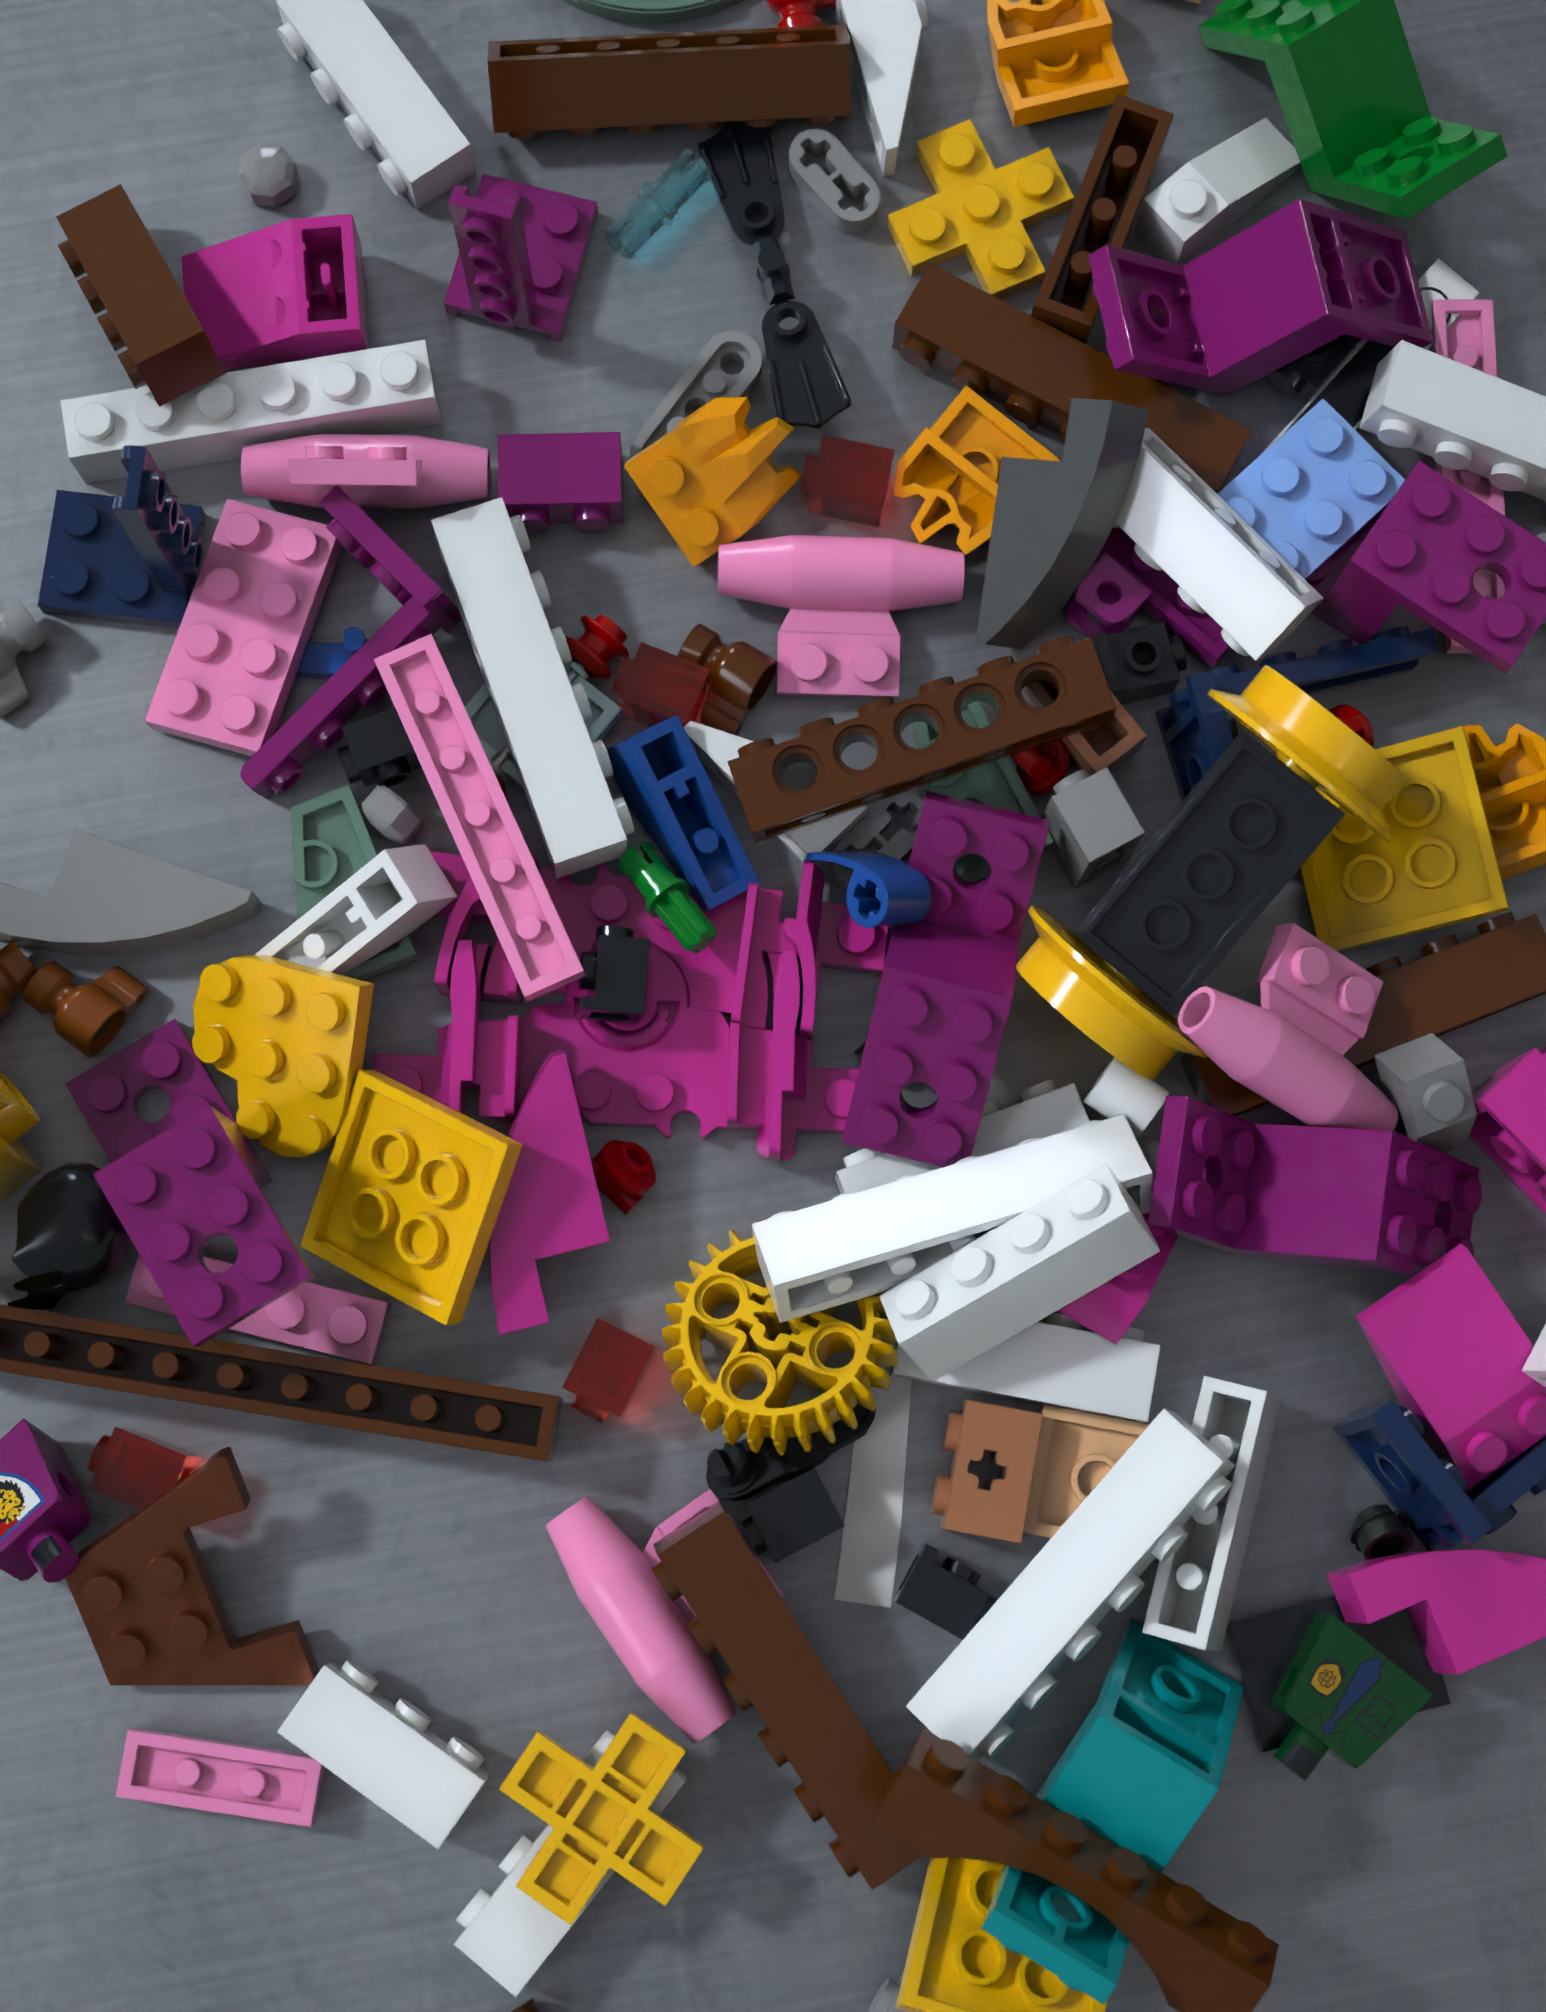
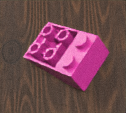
M352 214L290 219L181 256L184 296L203 327L224 370L263 367L369 349L362 245Z

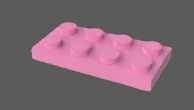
M230 499L226 500L145 718V722L152 729L248 756H253L275 734L343 546L326 528V524Z

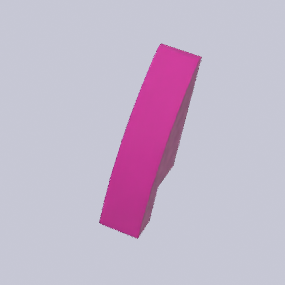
M563 1050L550 1052L539 1068L517 1110L508 1137L523 1145L489 1240L490 1285L499 1335L549 1323L535 1260L610 1241L566 1053Z
M1480 1549L1414 1551L1368 1559L1326 1573L1346 1623L1370 1624L1407 1608L1433 1673L1459 1675L1546 1637V1559L1522 1553Z

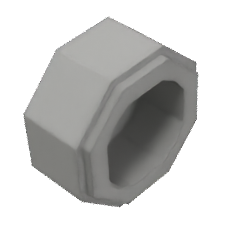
M264 143L257 144L241 155L237 174L241 188L254 205L276 208L295 195L299 176L295 162L282 146Z
M377 785L361 803L363 812L371 826L382 836L398 844L408 845L424 827L422 817L407 802L384 785Z

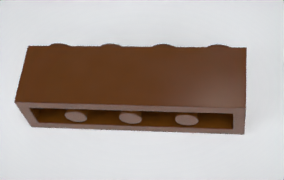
M1117 94L1033 305L1031 316L1087 344L1100 312V305L1093 292L1094 279L1088 255L1105 245L1121 249L1125 248L1163 151L1173 120V113Z
M121 184L56 216L68 240L58 244V247L75 278L87 273V276L77 280L95 314L105 309L107 310V313L97 317L114 351L125 346L128 350L117 356L135 389L147 384L160 407L225 374L203 327Z

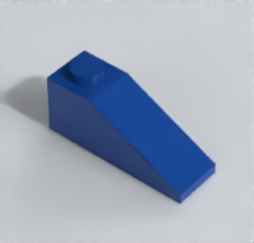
M678 714L606 748L611 761L613 776L628 807L679 877L684 878L688 882L690 892L704 911H709L747 891L749 883L760 884Z

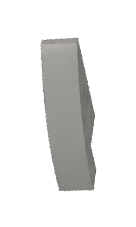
M75 829L48 898L0 882V940L8 943L14 941L16 945L26 948L67 954L115 955L158 950L199 940L238 925L258 915L262 902L252 890Z

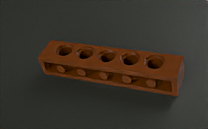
M1072 635L1058 637L1040 645L1037 648L1038 655L1015 663L1012 656L1000 657L977 668L978 676L954 683L951 676L935 679L920 686L917 689L919 696L896 704L892 697L877 699L857 709L858 717L838 724L834 723L833 718L819 719L800 727L797 730L799 735L797 738L776 745L773 738H766L739 748L737 750L739 757L727 762L755 843L1111 722L1116 706L1091 637L1074 642ZM1042 681L1048 683L1055 690L1057 699L1047 707H1034L1025 701L1022 696V689L1031 682ZM972 702H985L993 707L997 714V719L988 727L974 728L964 721L961 715L962 710ZM925 722L935 729L937 738L929 747L915 749L903 741L901 734L909 724ZM864 742L876 750L877 758L868 768L861 770L852 769L845 765L841 759L845 748L852 743ZM794 763H807L817 771L816 780L810 787L804 790H792L783 784L781 780L784 771Z

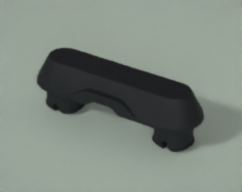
M857 1404L853 1408L858 1423L856 1429H852L841 1419L833 1423L836 1438L834 1443H830L821 1431L811 1433V1450L809 1452L804 1451L797 1437L787 1438V1446L783 1456L777 1453L772 1437H765L758 1453L750 1449L747 1438L738 1443L736 1442L732 1446L727 1442L724 1444L723 1449L718 1450L716 1448L708 1456L706 1473L708 1487L716 1496L723 1499L742 1501L776 1483L789 1481L823 1463L837 1450L863 1437L875 1419L876 1409L871 1411Z

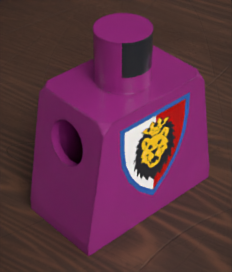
M23 1418L0 1439V1569L20 1581L30 1579L37 1572L40 1573L46 1582L61 1581L68 1577L78 1566L79 1556L69 1542L89 1525L92 1514L62 1447L55 1439Z

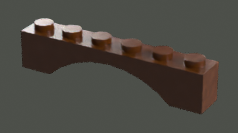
M922 1729L889 1782L871 1823L928 1858H968L1001 1863L1038 1875L1074 1893L1106 1916L1136 1947L1156 1976L1168 2005L1179 2012L1253 2011L1271 1985L1279 1947L1278 1943L1266 1937L1255 1925L1246 1921H1240L1205 1900L1196 1889L1185 1884H1179L1149 1866L1135 1852L1127 1848L1118 1847L1085 1827L1076 1816L1065 1811H1059L1029 1793L1015 1779L1006 1775H1000L970 1757L956 1743L941 1739L928 1730Z

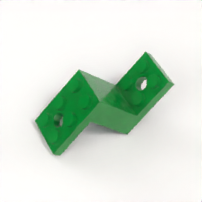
M1225 0L1217 6V14L1198 25L1206 48L1265 61L1310 191L1403 219H1409L1507 157L1501 134L1473 128L1471 125H1461L1440 120L1437 117L1431 116L1394 0Z

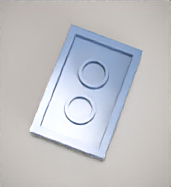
M1323 398L1224 487L1218 495L1307 581L1385 510L1405 479Z

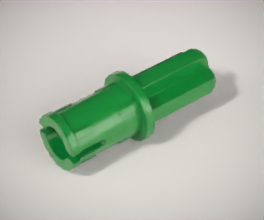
M649 842L640 843L639 848L644 853V856L641 855L635 845L632 846L620 858L618 867L646 900L645 907L648 914L654 918L660 917L685 950L694 953L705 950L708 944L715 940L717 936L716 928L690 897V885L684 878L675 877Z

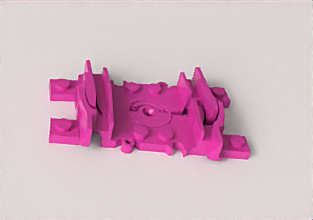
M430 851L458 896L432 916L434 918L447 919L434 983L441 995L450 996L453 1021L444 1026V1028H438L437 1056L374 1054L373 1070L462 1114L465 1111L466 1089H480L478 1116L494 1119L498 1123H513L525 1094L549 1053L563 1050L566 1053L580 1115L591 1126L656 1128L666 1139H670L672 1121L680 1114L687 1113L695 1116L701 1123L699 1133L701 1140H706L716 1130L757 1131V1154L760 1158L767 1161H789L793 1158L796 1151V1130H800L802 1133H844L859 1069L813 1067L814 1040H811L820 969L823 967L882 975L889 926L862 927L851 918L847 904L822 901L825 878L822 871L816 865L815 860L805 861L804 859L796 919L785 917L784 922H779L783 891L758 888L756 883H749L748 892L745 891L709 911H704L691 893L690 897L713 924L717 933L715 940L708 944L705 950L694 953L683 948L660 917L654 918L648 914L645 907L646 900L627 876L612 874L607 866L602 863L598 865L596 879L588 885L580 886L572 882L569 875L555 879L551 866L540 865L537 855H532L579 961L582 951L592 952V945L596 940V928L600 926H621L633 929L634 938L650 939L645 1014L637 1024L574 1019L575 1005L581 996H588L589 990L578 988V979L548 993L565 996V1004L533 1006L522 1022L519 1015L509 1016L508 1019L481 1021L482 1001L522 1006L523 993L499 939H497L493 951L490 943L474 944L472 939L463 940L471 922L492 925L462 856ZM764 960L768 961L773 987V1024L766 1023L768 985ZM798 964L801 974L802 985V1014L800 1027H796L800 1007V978ZM723 1016L731 1017L730 1027Z

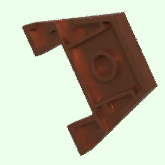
M230 1447L216 1452L208 1458L206 1464L181 1482L176 1481L166 1489L162 1496L137 1514L132 1513L77 1553L79 1556L78 1566L65 1579L110 1685H309L319 1673V1668L299 1620L241 1638L233 1635L190 1527L246 1510L251 1498Z

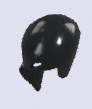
M67 1162L48 1171L31 1187L20 1201L17 1209V1242L12 1260L29 1277L16 1282L13 1287L15 1290L27 1291L28 1295L7 1303L8 1306L31 1310L53 1309L65 1294L99 1285L117 1270L130 1249L131 1239L93 1175L100 1168L91 1163Z

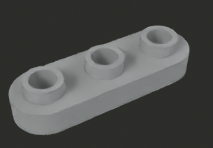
M727 330L714 335L635 435L630 448L631 458L675 429L678 422L687 417L686 413L691 408L702 407L715 397H747L759 382L762 374V352L758 343L747 333L737 330ZM734 361L741 364L743 369L737 374L730 375L722 370V366L727 362Z

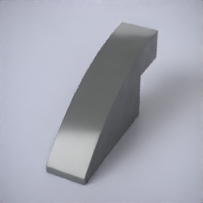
M1071 398L1062 462L1002 457L975 643L1023 649L1059 613L1073 595L1078 585L1081 584L1107 541L1125 501L1140 455L1149 410L1113 400Z

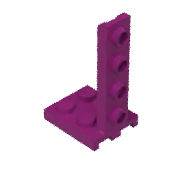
M482 174L476 197H471L468 187L455 184L448 205L459 254L444 301L446 313L458 316L459 312L481 317L492 322L494 326L514 331L516 327L548 334L550 340L561 342L599 213L598 203L487 174Z
M338 485L319 502L334 518L326 528L366 569L376 561L369 571L403 606L242 766L240 776L243 782L252 791L267 800L275 793L282 795L294 787L304 774L305 770L302 766L319 749L322 752L327 751L342 739L344 733L341 726L346 725V722L362 706L369 708L385 696L388 690L375 664V658L429 634H432L436 641L434 634L441 627L448 633L462 619L458 608L443 590Z

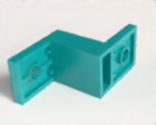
M1131 1619L1118 1639L1097 1703L1036 1794V1797L1059 1811H1065L1076 1816L1085 1827L1118 1847L1127 1848L1135 1852L1146 1864L1162 1873L1220 1788L1244 1686L1170 1641L1142 1633L1143 1625ZM1004 1865L982 1926L983 1930L996 1937L1007 1949L1025 1955L1057 1975L1068 1987L1077 1991H1083L1103 2005L1118 1984L1129 1940L1106 1916L1074 1893L1038 1875Z

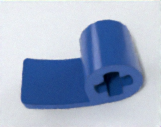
M864 850L813 852L807 854L805 861L835 862L854 869L847 888L846 902L851 918L862 927L916 924L924 919L929 911L931 891L927 879L919 870L899 859L882 853Z

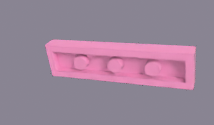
M138 1254L125 1303L174 1315L143 1259ZM203 1256L205 1266L213 1273L225 1272L234 1265ZM304 1282L229 1329L375 1366L391 1303Z

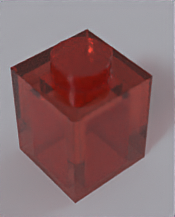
M823 435L819 455L807 453L801 479L800 490L810 491L809 513L879 527L892 472L895 450Z
M641 642L634 660L628 657H624L613 682L612 691L619 694L617 697L618 705L622 708L623 716L652 726L678 714L684 727L690 721L696 722L709 688L710 669Z
M597 1318L562 1388L575 1394L570 1407L602 1423L605 1422L609 1412L623 1418L657 1351L656 1347Z
M115 1427L111 1437L103 1435L93 1451L88 1470L95 1473L89 1488L142 1510L162 1496L169 1486L176 1481L181 1482L191 1475L199 1456L133 1429Z

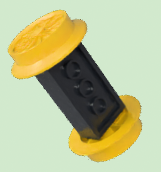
M1267 665L1262 668L1241 695L1213 689L1207 695L1245 729L1276 753V755L1273 756L1245 732L1241 731L1075 931L1036 905H1032L1028 910L1039 937L1016 964L1017 971L1049 1004L1090 1039L1127 1067L1152 1081L1178 1051L1203 1058L1208 1057L1179 1030L1176 1013L1345 815L1317 792L1315 788H1319L1388 843L1394 839L1382 811L1407 783L1408 779L1342 721L1287 678Z

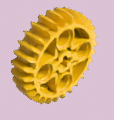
M730 1229L728 1234L731 1247L722 1252L714 1244L708 1242L707 1249L712 1261L707 1266L689 1260L688 1266L694 1277V1283L675 1281L674 1288L683 1303L665 1304V1312L673 1325L661 1329L662 1338L666 1346L670 1348L663 1353V1357L668 1370L673 1373L670 1380L674 1389L679 1395H685L683 1402L692 1416L701 1413V1421L705 1429L710 1433L723 1425V1435L726 1442L731 1446L736 1443L745 1431L750 1449L755 1453L759 1452L765 1437H772L777 1453L782 1456L785 1454L787 1438L797 1437L806 1452L811 1450V1433L821 1431L830 1443H834L836 1438L833 1423L841 1419L849 1427L856 1429L858 1423L853 1408L859 1404L871 1411H875L876 1402L869 1387L888 1390L890 1386L889 1376L886 1370L881 1367L898 1366V1354L894 1346L891 1345L898 1342L880 1299V1295L885 1292L855 1300L861 1314L862 1330L855 1328L848 1322L832 1317L837 1306L780 1323L767 1285L763 1288L742 1279L761 1270L757 1259L753 1229L752 1238L744 1241L735 1230ZM732 1302L739 1304L737 1310L727 1318L717 1319L711 1317L714 1309L723 1303ZM806 1318H810V1319H811V1322H812V1325H813V1326H810V1325L808 1324V1321H807ZM788 1329H792L793 1333L791 1335L786 1334ZM772 1335L777 1336L775 1341L770 1339ZM703 1339L716 1347L731 1352L720 1370L716 1383L711 1378L704 1363L701 1346ZM750 1343L754 1344L757 1353L752 1351ZM847 1351L854 1354L850 1363L842 1368L833 1369L824 1366L826 1359L835 1352ZM758 1381L767 1384L765 1391L755 1399L743 1400L737 1397L739 1391L748 1383ZM797 1382L823 1392L822 1395L805 1403L785 1407Z

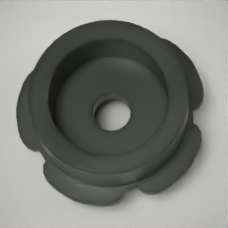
M1374 1505L1366 1508L1357 1516L1355 1525L1350 1531L1349 1539L1352 1544H1355L1356 1550L1363 1553L1366 1560L1405 1553L1413 1542V1537L1408 1529L1411 1519L1404 1510L1398 1509L1393 1512L1387 1505Z

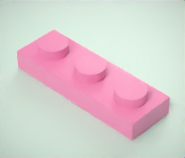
M131 1728L127 1731L115 1797L311 1827L315 1824L324 1766L307 1754Z

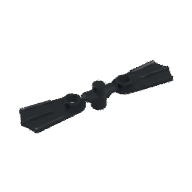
M728 122L714 136L704 142H699L698 151L734 235L741 242L752 246L758 266L757 278L760 293L763 298L768 300L769 306L774 305L766 312L763 318L762 333L777 417L791 426L820 429L835 415L851 407L852 401L813 311L801 302L788 301L795 299L792 289L790 269L777 239L784 229L785 215L769 127H750ZM754 212H763L768 215L765 220L759 223L747 220L749 215ZM785 318H795L799 321L795 328L789 330L778 326Z

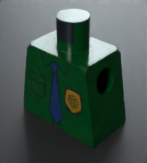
M1319 1611L1313 1618L1272 1699L1271 1706L1295 1725L1273 1757L1303 1781L1307 1780L1327 1751L1343 1764L1356 1769L1430 1700L1433 1694L1333 1614Z

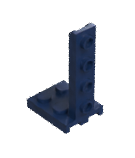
M127 445L122 448L121 463L128 472L125 496H107L57 490L37 606L43 613L179 629L190 600L192 584H195L196 575L199 574L202 565L203 542L200 538L201 526L205 525L206 514L201 506L179 504L177 495L172 493L166 482L164 472H160L147 447Z
M1399 626L1378 633L1372 638L1373 642L1354 646L1352 639H1341L1323 645L1316 650V655L1297 659L1295 652H1284L1264 659L1259 663V668L1240 672L1238 665L1233 664L1188 676L1186 679L1188 688L1175 691L1168 698L1171 706L1158 709L1155 713L1181 801L1187 797L1239 734L1235 719L1207 695L1211 689L1241 695L1265 665L1280 673L1308 695L1408 673L1418 665L1421 658H1425L1435 651L1437 639L1433 628L1410 633L1408 626Z
M1392 1399L1351 1412L1332 1427L1396 1510H1404L1411 1519L1409 1527L1428 1551H1433L1441 1543L1446 1549L1456 1547L1463 1540L1468 1545L1474 1544L1485 1534L1493 1533L1509 1522L1517 1514V1510L1512 1504L1528 1490L1533 1495L1546 1490V1436L1465 1493L1467 1484L1461 1473L1448 1460L1444 1458L1438 1459L1423 1439L1426 1433L1418 1418L1408 1408L1402 1405L1397 1406Z

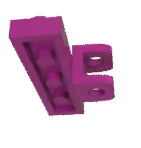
M1120 527L1112 528L1091 569L1081 584L1078 585L1076 593L1067 607L1066 620L1086 638L1091 637L1093 639L1094 634L1106 632L1108 635L1125 631L1136 620L1143 609L1157 622L1164 621L1166 629L1171 634H1178L1182 643L1212 668L1231 648L1221 635L1223 628L1207 612L1199 613L1188 606L1178 594L1177 589L1179 585L1164 570H1155L1142 561L1134 550L1136 543ZM1087 610L1103 622V624L1093 623L1088 618Z

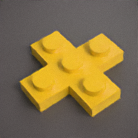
M971 119L917 141L915 153L936 195L888 214L886 224L910 275L912 276L926 270L929 263L936 266L965 253L982 290L1000 300L1043 282L1046 271L1025 228L1071 209L1074 196L1050 148L1047 147L995 169Z
M632 1711L594 1768L541 1730H538L499 1788L503 1793L553 1827V1830L517 1882L516 1887L572 1925L610 1867L666 1906L704 1848L701 1842L650 1807L685 1754L686 1749Z

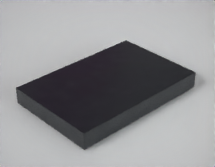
M1335 1594L1228 1622L1227 1633L1241 1685L1244 1686L1245 1700L1258 1748L1261 1752L1278 1749L1295 1727L1292 1722L1275 1710L1271 1703L1313 1618L1319 1611L1333 1614L1433 1694L1430 1700L1418 1712L1451 1704L1443 1675L1433 1673L1407 1608L1370 1624L1346 1623Z

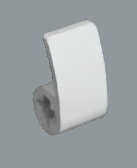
M1114 1057L1081 1101L1090 1121H1102L1124 1114L1137 1139L1159 1111L1170 1091L1154 1080L1146 1079Z

